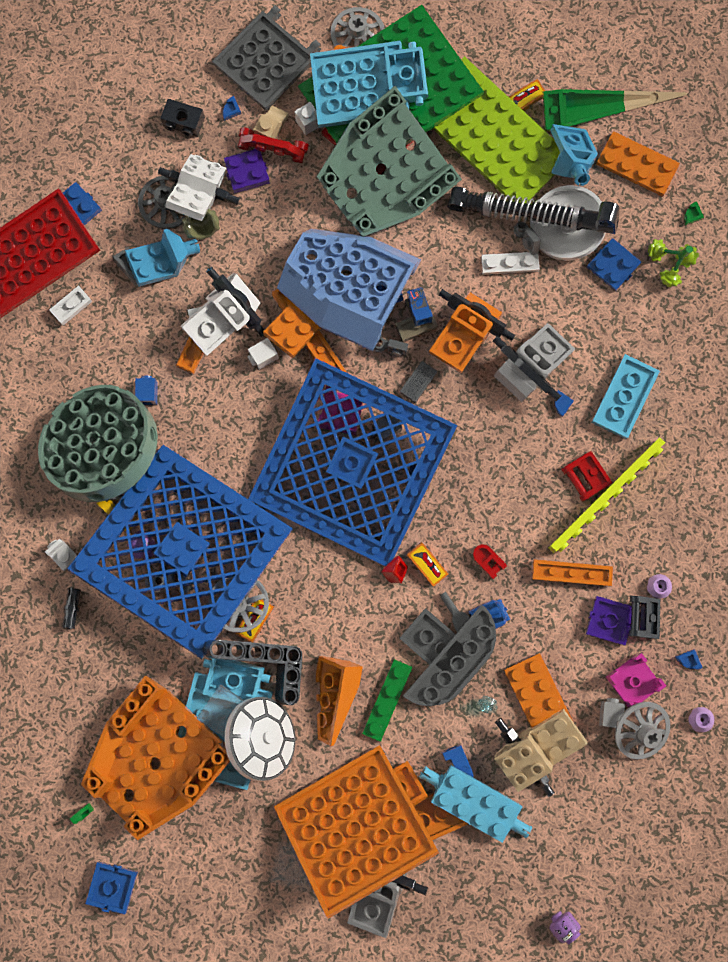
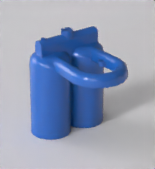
M501 599L491 600L482 604L491 614L496 629L505 625L506 621L510 620L507 613L508 609L504 607ZM480 606L470 610V616H472Z

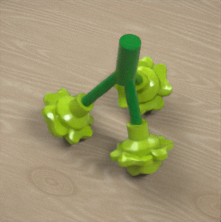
M654 239L648 249V255L652 261H660L661 257L666 254L676 255L675 258L678 261L675 267H672L670 271L665 270L660 273L664 285L676 287L682 283V280H680L681 276L678 275L679 266L684 265L686 268H689L691 264L695 265L696 259L699 257V253L696 252L697 248L686 244L684 248L680 247L678 251L669 250L663 244L662 239Z

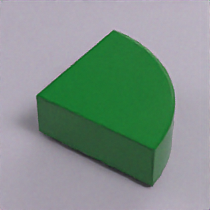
M697 201L692 203L685 212L684 222L686 226L704 219Z
M89 803L73 815L70 820L73 824H78L94 811V808Z

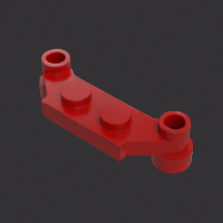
M245 127L240 128L238 135L240 137L239 149L248 150L249 147H255L256 150L262 152L266 150L273 151L274 154L279 156L289 155L292 157V161L297 163H303L304 155L309 147V144L303 141L296 140L294 145H292L288 141L254 134L252 129Z

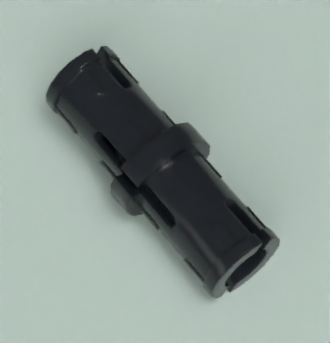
M68 588L66 605L63 607L65 612L62 628L75 629L77 612L80 610L78 605L81 589Z

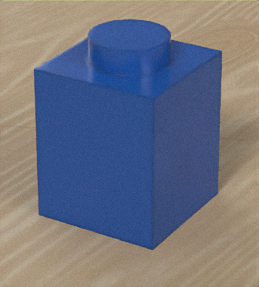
M148 375L135 378V396L143 405H157L158 382L156 379Z

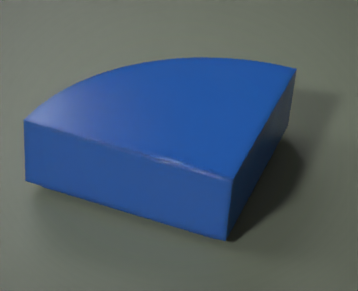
M234 96L227 100L223 108L224 121L241 114Z
M558 390L557 392L562 396L557 401L554 400L557 413L563 417L574 400Z
M695 649L675 657L685 668H703Z

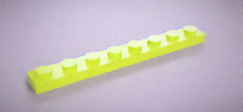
M659 437L548 548L553 553L557 550L561 553L569 545L566 541L571 536L575 539L582 532L580 527L584 523L589 525L596 518L594 513L598 510L602 512L610 504L608 500L612 496L616 498L623 491L621 487L625 483L629 485L637 477L635 473L639 469L643 471L650 464L648 460L652 456L656 458L663 451L661 447L666 442Z

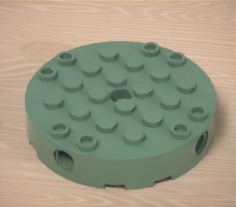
M96 385L72 394L73 397L66 403H60L51 413L53 416L49 423L45 424L42 429L38 444L39 463L48 480L69 497L84 502L109 500L121 495L134 486L149 468L156 452L158 440L157 427L152 414L133 393L114 385Z

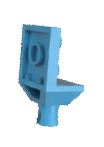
M553 124L550 131L560 154L552 169V174L574 178L578 186L579 184L580 186L586 185L590 180L588 173L598 155L587 130Z
M164 229L160 242L125 250L126 259L138 287L177 277L186 262V258L200 253L199 244L195 245L198 241L192 239L191 241L183 242L180 236L169 229Z

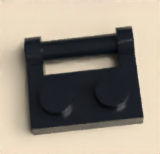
M630 596V602H632L631 630H629L628 636L660 639L661 599ZM640 609H641L640 630H639V611H640Z

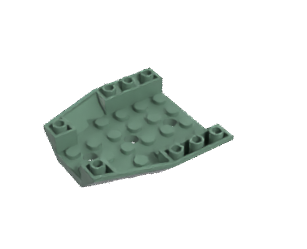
M396 86L392 87L349 123L316 176L344 216L363 237L420 215L462 180L454 167L445 161L405 105L407 101ZM409 139L414 141V148L412 150H407L405 147V143ZM380 163L385 165L383 174L376 172V167ZM349 188H355L356 195L354 198L347 197V190Z

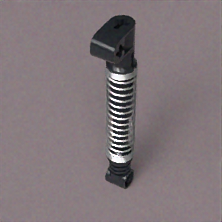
M457 186L451 189L447 205L450 210L464 212L465 210L475 212L477 210L481 215L488 217L494 212V217L496 218L497 214L500 213L501 219L503 214H506V219L509 218L510 214L512 215V220L517 215L518 221L523 216L524 222L529 217L530 223L535 221L536 224L542 222V225L548 223V226L554 224V227L556 225H560V228L566 226V229L571 227V230L575 231L585 229L616 234L620 213L619 205L608 201L600 203L599 211H592L577 205L570 207L569 204L564 206L563 203L558 205L557 202L553 205L551 201L547 204L545 200L541 203L539 199L534 202L533 198L528 202L527 197L523 201L521 197H518L516 200L515 196L510 199L509 195L506 197L503 194L498 196L497 193L493 194V192L485 191L484 193L479 194L476 192L474 194V192H469L467 189Z

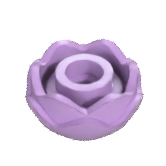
M657 574L649 578L647 591L654 598H666L671 593L672 583L668 577Z
M705 707L694 708L688 719L693 730L697 732H707L714 725V716Z

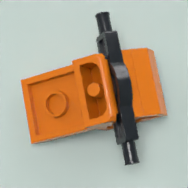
M442 289L438 296L448 301L447 306L455 310V312L429 350V353L462 373L479 346H482L490 333L496 337H501L502 335L510 342H512L516 335L506 329L507 325L499 320L502 316L501 311L471 292L464 298L457 293L451 295Z

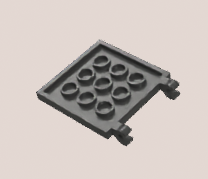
M276 5L267 14L262 11L212 61L218 70L265 111L311 66L310 53L321 51V48H319L321 44L317 40H314L308 48H305L275 22L281 17L279 13L281 10Z

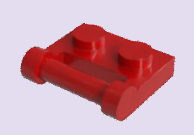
M589 451L561 469L564 474H567L580 494L579 498L582 502L613 483L592 451ZM575 467L579 469L591 487V490L588 492L574 473L573 469Z

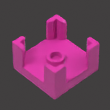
M333 391L324 394L326 404L336 401ZM337 392L339 399L348 396L344 393ZM351 399L341 402L344 412L354 409ZM354 399L357 408L363 406V402ZM338 404L328 407L331 417L341 414ZM322 409L318 422L328 418L325 409ZM355 412L345 416L348 426L358 422ZM342 417L332 420L335 430L345 427ZM329 422L319 425L322 429L332 431ZM358 426L350 428L351 434L356 436Z
M642 653L634 655L606 676V679L628 708L643 702L653 693L660 692L666 687L662 679L656 678L645 663L647 659Z

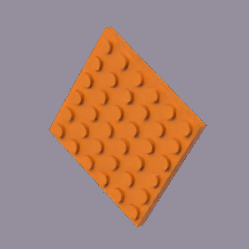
M380 745L274 806L328 919L439 854L438 849Z

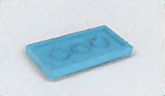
M625 354L591 423L627 439L660 370Z

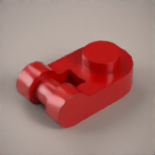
M481 544L473 550V559L492 580L497 577V573L500 570H504L507 567L506 563L488 545ZM491 560L496 563L492 568L487 564Z

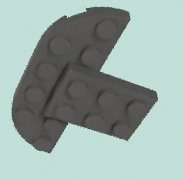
M482 604L457 634L426 608L421 612L399 639L425 660L429 666L403 696L418 705L435 706L449 702L464 689L490 658L496 643V628L493 618Z

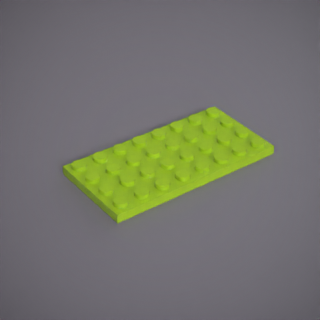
M464 56L461 60L483 89L484 95L432 129L505 197L509 195L511 199L515 196L516 200L518 197H521L522 201L527 197L529 202L556 175L552 174V169L560 154L557 144L545 130Z

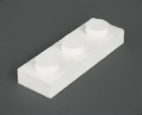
M530 252L481 255L482 275L539 272L540 270L538 254L531 255Z

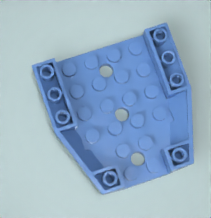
M309 229L302 233L288 257L277 289L320 328L373 352L381 337L382 328L410 275H414L421 259L372 237ZM314 254L317 256V258L315 260H309L307 258V255ZM349 270L351 271V274L349 276H345L341 273V271ZM383 285L386 287V290L381 292L376 287Z

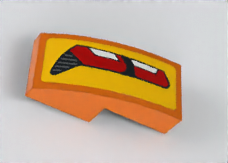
M536 79L516 91L509 98L525 111L529 109L530 105L543 99L542 91L545 90L539 80Z
M422 542L406 554L431 586L434 587L448 575L446 570Z
M264 600L256 601L251 606L263 611ZM269 604L264 620L257 627L247 632L235 634L253 643L274 606ZM253 612L247 613L251 624L260 617V615ZM242 620L238 628L247 627L244 620Z

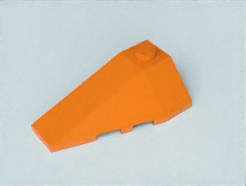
M319 656L316 670V682H320V694H316V701H320L321 712L317 714L319 741L334 746L359 688L363 666L347 660Z

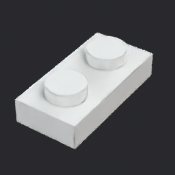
M77 286L49 310L62 325H65L89 305L92 300Z

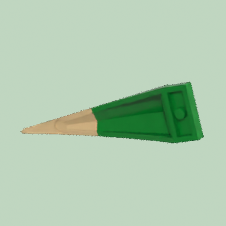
M578 89L542 91L545 130H550L553 124L569 127L685 96L687 93Z

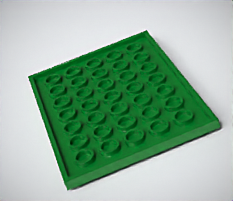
M422 4L357 46L401 41L402 49H409L410 42H416V47L423 49L428 98L423 100L422 106H416V102H410L409 108L425 133L484 95L483 89ZM312 76L299 84L298 89L308 103L311 102L316 109ZM349 124L325 128L337 144ZM407 140L405 146L411 143L413 140Z

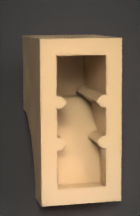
M272 105L265 115H261L253 129L254 134L276 139L289 114Z

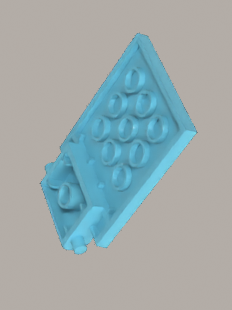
M401 41L310 53L319 128L349 124L394 86L397 87L407 101L405 105L409 110L410 102H416V106H422L423 100L428 98L423 49L416 47V42H410L409 49H402Z
M204 659L203 667L210 668L209 673L206 675L195 672L186 707L225 742V728L228 718L238 704L255 697L272 699V691L260 689L261 682L269 683L271 675L264 674V667L237 660ZM184 726L180 727L178 733L179 737L183 738L187 732ZM229 762L214 782L248 790L250 779L237 772L231 762Z

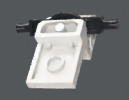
M191 154L180 173L174 170L169 171L162 167L158 170V175L167 177L170 181L177 183L168 197L165 207L202 221L208 209L213 205L215 198L238 205L240 198L220 189L226 168L222 167L219 163L204 160L201 156Z
M213 267L208 268L206 273L213 279L211 284L215 290L205 298L207 302L181 325V328L205 355H209L235 330L238 331L244 325L250 330L255 329L260 337L264 336L263 332L265 329L260 325L262 320L255 313L260 304L259 300L236 273H232L226 278L223 274L219 276Z

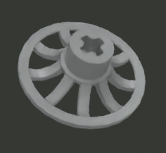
M362 7L349 8L342 11L334 19L331 26V40L333 45L337 46L339 43L336 37L348 35L342 45L347 47L352 39H355L354 47L359 46V40L365 42L367 40L366 36L371 38L375 35L369 29L380 26L382 31L385 29L381 18L372 10ZM354 12H365L364 16L354 14ZM349 13L351 17L349 22L342 21L341 18ZM371 15L377 22L368 24L366 20ZM337 23L346 28L342 32H335Z
M234 577L225 578V581L228 582ZM222 579L215 584L213 590L224 588ZM257 580L253 587L256 585L262 594L249 598L248 593L232 615L230 625H225L223 629L235 633L247 632L257 627L264 620L268 612L269 598L265 587L260 581ZM209 596L208 604H212L211 596ZM264 599L263 611L251 606L252 603ZM253 612L260 615V617L251 624L247 613ZM237 617H242L247 627L234 628Z
M640 702L628 708L621 715L615 729V741L619 750L632 759H645L657 753L666 743L670 733V719L663 707L654 702ZM648 707L646 722L640 713V708ZM657 709L661 714L652 721L653 710ZM632 712L635 713L640 724L639 726L626 719ZM665 719V729H657L659 722ZM625 724L631 727L635 732L621 733L622 725ZM624 738L634 739L631 742H629L625 746V748L621 742V740ZM635 745H639L638 754H633L629 751ZM645 746L648 748H654L650 752L644 754Z

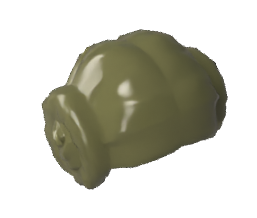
M208 209L202 221L187 215L182 219L183 230L187 238L204 239L220 230L219 219L214 210Z

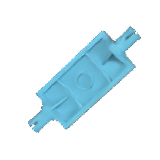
M452 765L449 766L444 775H439L426 766L423 768L424 773L421 772L419 778L434 785L436 789L430 800L431 803L502 843L510 830L524 836V838L529 836L527 831L531 832L532 826L517 819L523 807L521 804Z

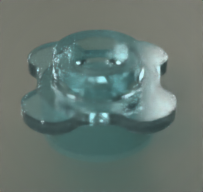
M482 696L477 702V706L485 713H495L498 708L496 706L497 701L488 696Z

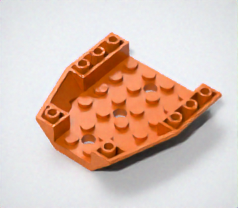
M144 676L106 722L81 785L94 798H102L126 822L123 827L136 840H140L194 806L228 765L230 760L226 752L225 742L169 690L148 676ZM181 726H184L187 731L183 738L178 735V729ZM154 758L160 760V767L158 769L152 767V760ZM129 789L134 793L132 801L126 799V792Z

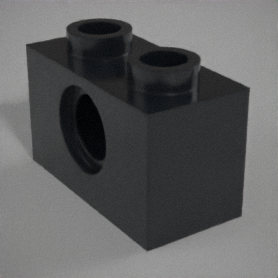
M167 99L160 119L164 128L169 131L177 130L185 136L192 137L193 135L198 137L205 115L201 108Z

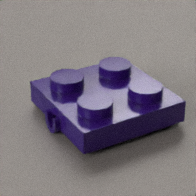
M254 149L224 158L228 171L226 173L228 181H231L234 194L270 184L266 171L268 168L259 150Z
M595 596L592 611H590V616L588 617L589 623L585 635L626 646L629 630H631V606Z

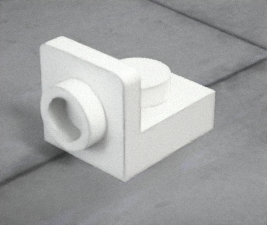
M61 539L52 541L45 551L63 571L67 570L77 557L74 551Z

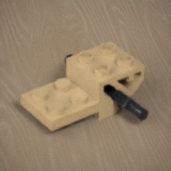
M564 708L533 728L529 727L518 735L512 727L508 728L502 717L495 721V724L501 730L500 735L506 742V745L495 754L494 759L517 792L535 783L537 787L543 789L547 797H551L555 791L548 784L550 780L546 775L552 772L553 765L587 745L586 739Z

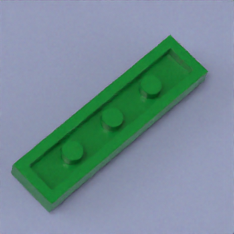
M394 659L362 734L381 742L412 670L411 666Z

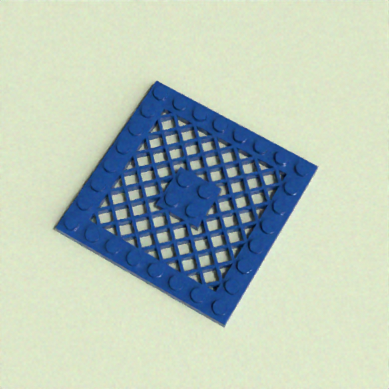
M315 358L248 500L387 566L394 559L458 425ZM325 385L331 387L329 389L323 390ZM333 391L336 401L326 404L323 394ZM337 391L342 392L348 396L339 399ZM319 397H321L323 405L315 408ZM351 399L354 409L344 412L341 402ZM354 399L366 405L357 408ZM338 404L341 414L331 417L328 407ZM371 407H373V408H375V409H377V410H379V411H382V412H384V413H382V414H380V415H377V416H374V413H373V410H372ZM369 408L371 418L361 421L358 411ZM325 409L328 418L318 422L315 412ZM355 412L358 422L348 426L345 416ZM312 414L315 423L307 425ZM389 415L401 422L392 425ZM386 416L389 426L379 429L376 419ZM342 417L345 427L335 430L332 420ZM373 421L376 431L366 434L363 424ZM329 422L332 432L322 435L319 425ZM404 424L407 434L397 438L394 428ZM407 424L419 430L410 433ZM360 425L363 435L353 439L350 428ZM316 426L319 436L309 439L306 430ZM391 429L394 439L383 442L381 432ZM347 430L350 440L342 437L339 442L337 433ZM424 432L431 435L428 441ZM302 433H304L306 441L298 443ZM422 433L425 443L414 446L411 436ZM378 434L381 444L370 447L367 437ZM334 435L337 445L327 448L324 438ZM409 438L411 448L401 451L398 441ZM321 439L324 449L314 452L311 442ZM365 439L367 448L355 441ZM395 442L398 452L388 456L385 445ZM308 444L311 454L301 457L298 447ZM425 446L419 459L416 449ZM382 447L385 457L376 460L379 453L372 450ZM337 448V450H336V452H335V454H334V456H333V458H332V460H331L328 451ZM295 450L298 458L289 461ZM413 451L416 461L406 464L403 454ZM325 452L328 462L318 465L315 456ZM400 455L403 465L393 469L390 458ZM312 457L315 467L305 470L302 460ZM387 460L390 470L380 473L376 463ZM299 462L302 472L293 475L290 464ZM417 464L410 477L407 467ZM374 465L377 475L368 477ZM329 466L326 472L332 476L323 479L320 468ZM285 468H287L289 476L281 479ZM404 468L408 479L397 482L394 472ZM317 470L320 480L310 483L307 473ZM391 473L395 483L384 487L381 476ZM304 475L307 485L297 488L294 478ZM334 478L337 489L328 492L325 481ZM338 478L350 484L341 487ZM378 478L381 488L371 491L368 481ZM291 479L294 489L284 492L281 482ZM408 482L402 494L399 485ZM321 483L324 493L315 496L311 486ZM364 484H366L368 493L358 496L356 487L362 489ZM277 485L279 487L280 493L275 491ZM396 486L399 496L389 500L386 489ZM352 487L355 497L345 500L342 490ZM308 488L311 498L302 501L299 491ZM339 491L342 502L332 505L329 495ZM383 491L386 501L376 504L373 494ZM295 492L298 501L285 495ZM370 495L373 506L363 509L360 498ZM326 496L329 506L319 510L316 499ZM357 500L360 510L350 513L346 503ZM399 500V503L395 511L393 512L390 502ZM313 501L316 510L304 505V503ZM387 504L391 514L380 517L377 507ZM344 505L347 515L337 518L334 507ZM374 508L378 519L367 522L364 512ZM330 509L333 518H331V517H329V516H327V515H325V514H323V513H321V512ZM361 513L364 524L354 527L351 516ZM391 517L385 530L382 520ZM348 518L351 527L339 522V520ZM379 521L382 532L372 535L369 525ZM366 526L368 535L356 529ZM383 535L380 541L374 539L377 536Z
M162 445L154 455L146 473L134 486L127 490L67 569L202 659L204 657L202 648L205 642L216 640L292 531V527L173 450ZM175 479L176 487L165 489L164 481ZM178 479L187 485L179 486ZM161 482V484H162V489H160V490H155L156 487H157V486L159 485V483ZM191 490L192 497L181 499L180 491ZM194 490H196L197 492H199V493L202 494L203 496H197V497H195V492H194ZM177 492L178 500L167 501L166 494ZM164 495L165 502L153 504L152 496ZM150 497L151 505L143 506L147 499ZM207 500L208 508L198 510L196 502ZM210 500L213 501L214 503H216V504L219 505V506H217V507H211V502H210ZM193 503L195 510L184 512L182 504ZM180 505L181 513L170 515L169 507ZM166 507L167 515L156 517L155 509ZM152 510L153 518L142 519L141 511ZM223 511L225 519L214 520L213 512ZM227 511L236 517L228 518ZM138 512L139 520L131 521ZM210 513L211 521L200 523L199 515ZM196 515L197 524L186 525L185 517ZM182 518L183 525L176 522L172 527V519ZM168 520L169 528L158 530L157 522ZM239 521L241 529L230 531L229 523ZM243 521L250 525L251 528L244 529ZM154 523L155 531L144 533L143 525ZM226 524L227 532L216 533L215 525ZM140 525L141 533L130 535L129 527ZM212 526L213 534L203 536L201 528ZM126 528L127 536L119 537ZM198 528L199 536L191 530ZM256 532L257 540L247 542L245 533ZM167 534L160 544L159 535ZM242 534L243 543L233 544L231 536ZM157 537L158 544L146 546L145 538ZM228 537L230 545L219 547L217 538ZM142 538L143 547L132 549L131 540ZM214 539L216 547L207 549L210 543L206 540ZM128 541L129 549L118 551L117 543ZM114 544L115 552L107 553ZM256 545V547L249 555L248 546ZM245 547L246 556L235 557L234 549ZM155 550L153 554L157 558L149 559L147 551ZM231 550L232 558L221 560L220 552ZM217 552L218 561L208 563L206 554ZM134 553H145L146 560L134 562ZM130 554L131 563L120 565L119 556ZM203 555L204 563L196 565ZM116 557L117 565L106 567L105 559ZM101 560L103 568L98 565ZM245 561L238 571L237 562ZM161 562L162 571L151 573L150 564ZM164 562L174 569L165 570ZM233 563L235 572L224 573L223 565ZM147 565L148 574H136L135 567ZM220 566L221 574L210 576L208 567ZM205 568L207 577L196 579L194 570ZM122 569H133L134 576L122 578ZM118 570L119 578L110 572ZM192 571V580H181V574L187 577ZM177 573L179 582L167 584L166 575ZM163 576L165 585L153 587L152 578ZM234 577L229 585L226 586L225 578ZM149 578L150 587L139 589L138 580ZM222 579L224 588L213 590L211 581ZM135 581L136 589L126 583ZM208 582L209 590L198 592L197 583ZM194 584L195 593L184 595L183 586ZM180 587L181 596L170 598L168 589ZM166 589L167 598L156 600L154 591ZM151 592L152 600L143 595V593ZM222 593L215 603L213 594ZM210 595L212 604L201 606L199 597ZM196 598L198 607L187 609L185 600ZM182 600L184 609L172 611L171 602ZM168 603L169 611L161 607L159 604ZM211 609L203 620L202 611ZM199 611L200 621L189 622L187 613ZM185 614L186 623L176 617V615Z

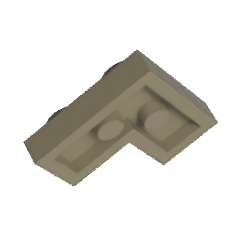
M405 299V303L411 314L408 299ZM434 316L432 322L416 327L413 317L395 323L402 342L438 328Z

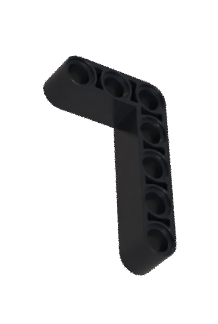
M208 640L205 642L202 649L207 658L276 663V701L282 705H294L298 702L302 670V651L299 647L228 640ZM214 644H216L218 648L216 654H213L212 652V646ZM233 646L237 649L235 656L231 652ZM252 648H254L256 652L254 657L251 656ZM271 649L274 651V657L272 659L269 655ZM289 651L292 652L291 660L288 658ZM288 671L291 673L289 680L286 677ZM288 691L289 699L286 701L285 693Z

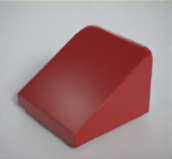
M396 556L381 573L390 583H402L408 566L400 556Z

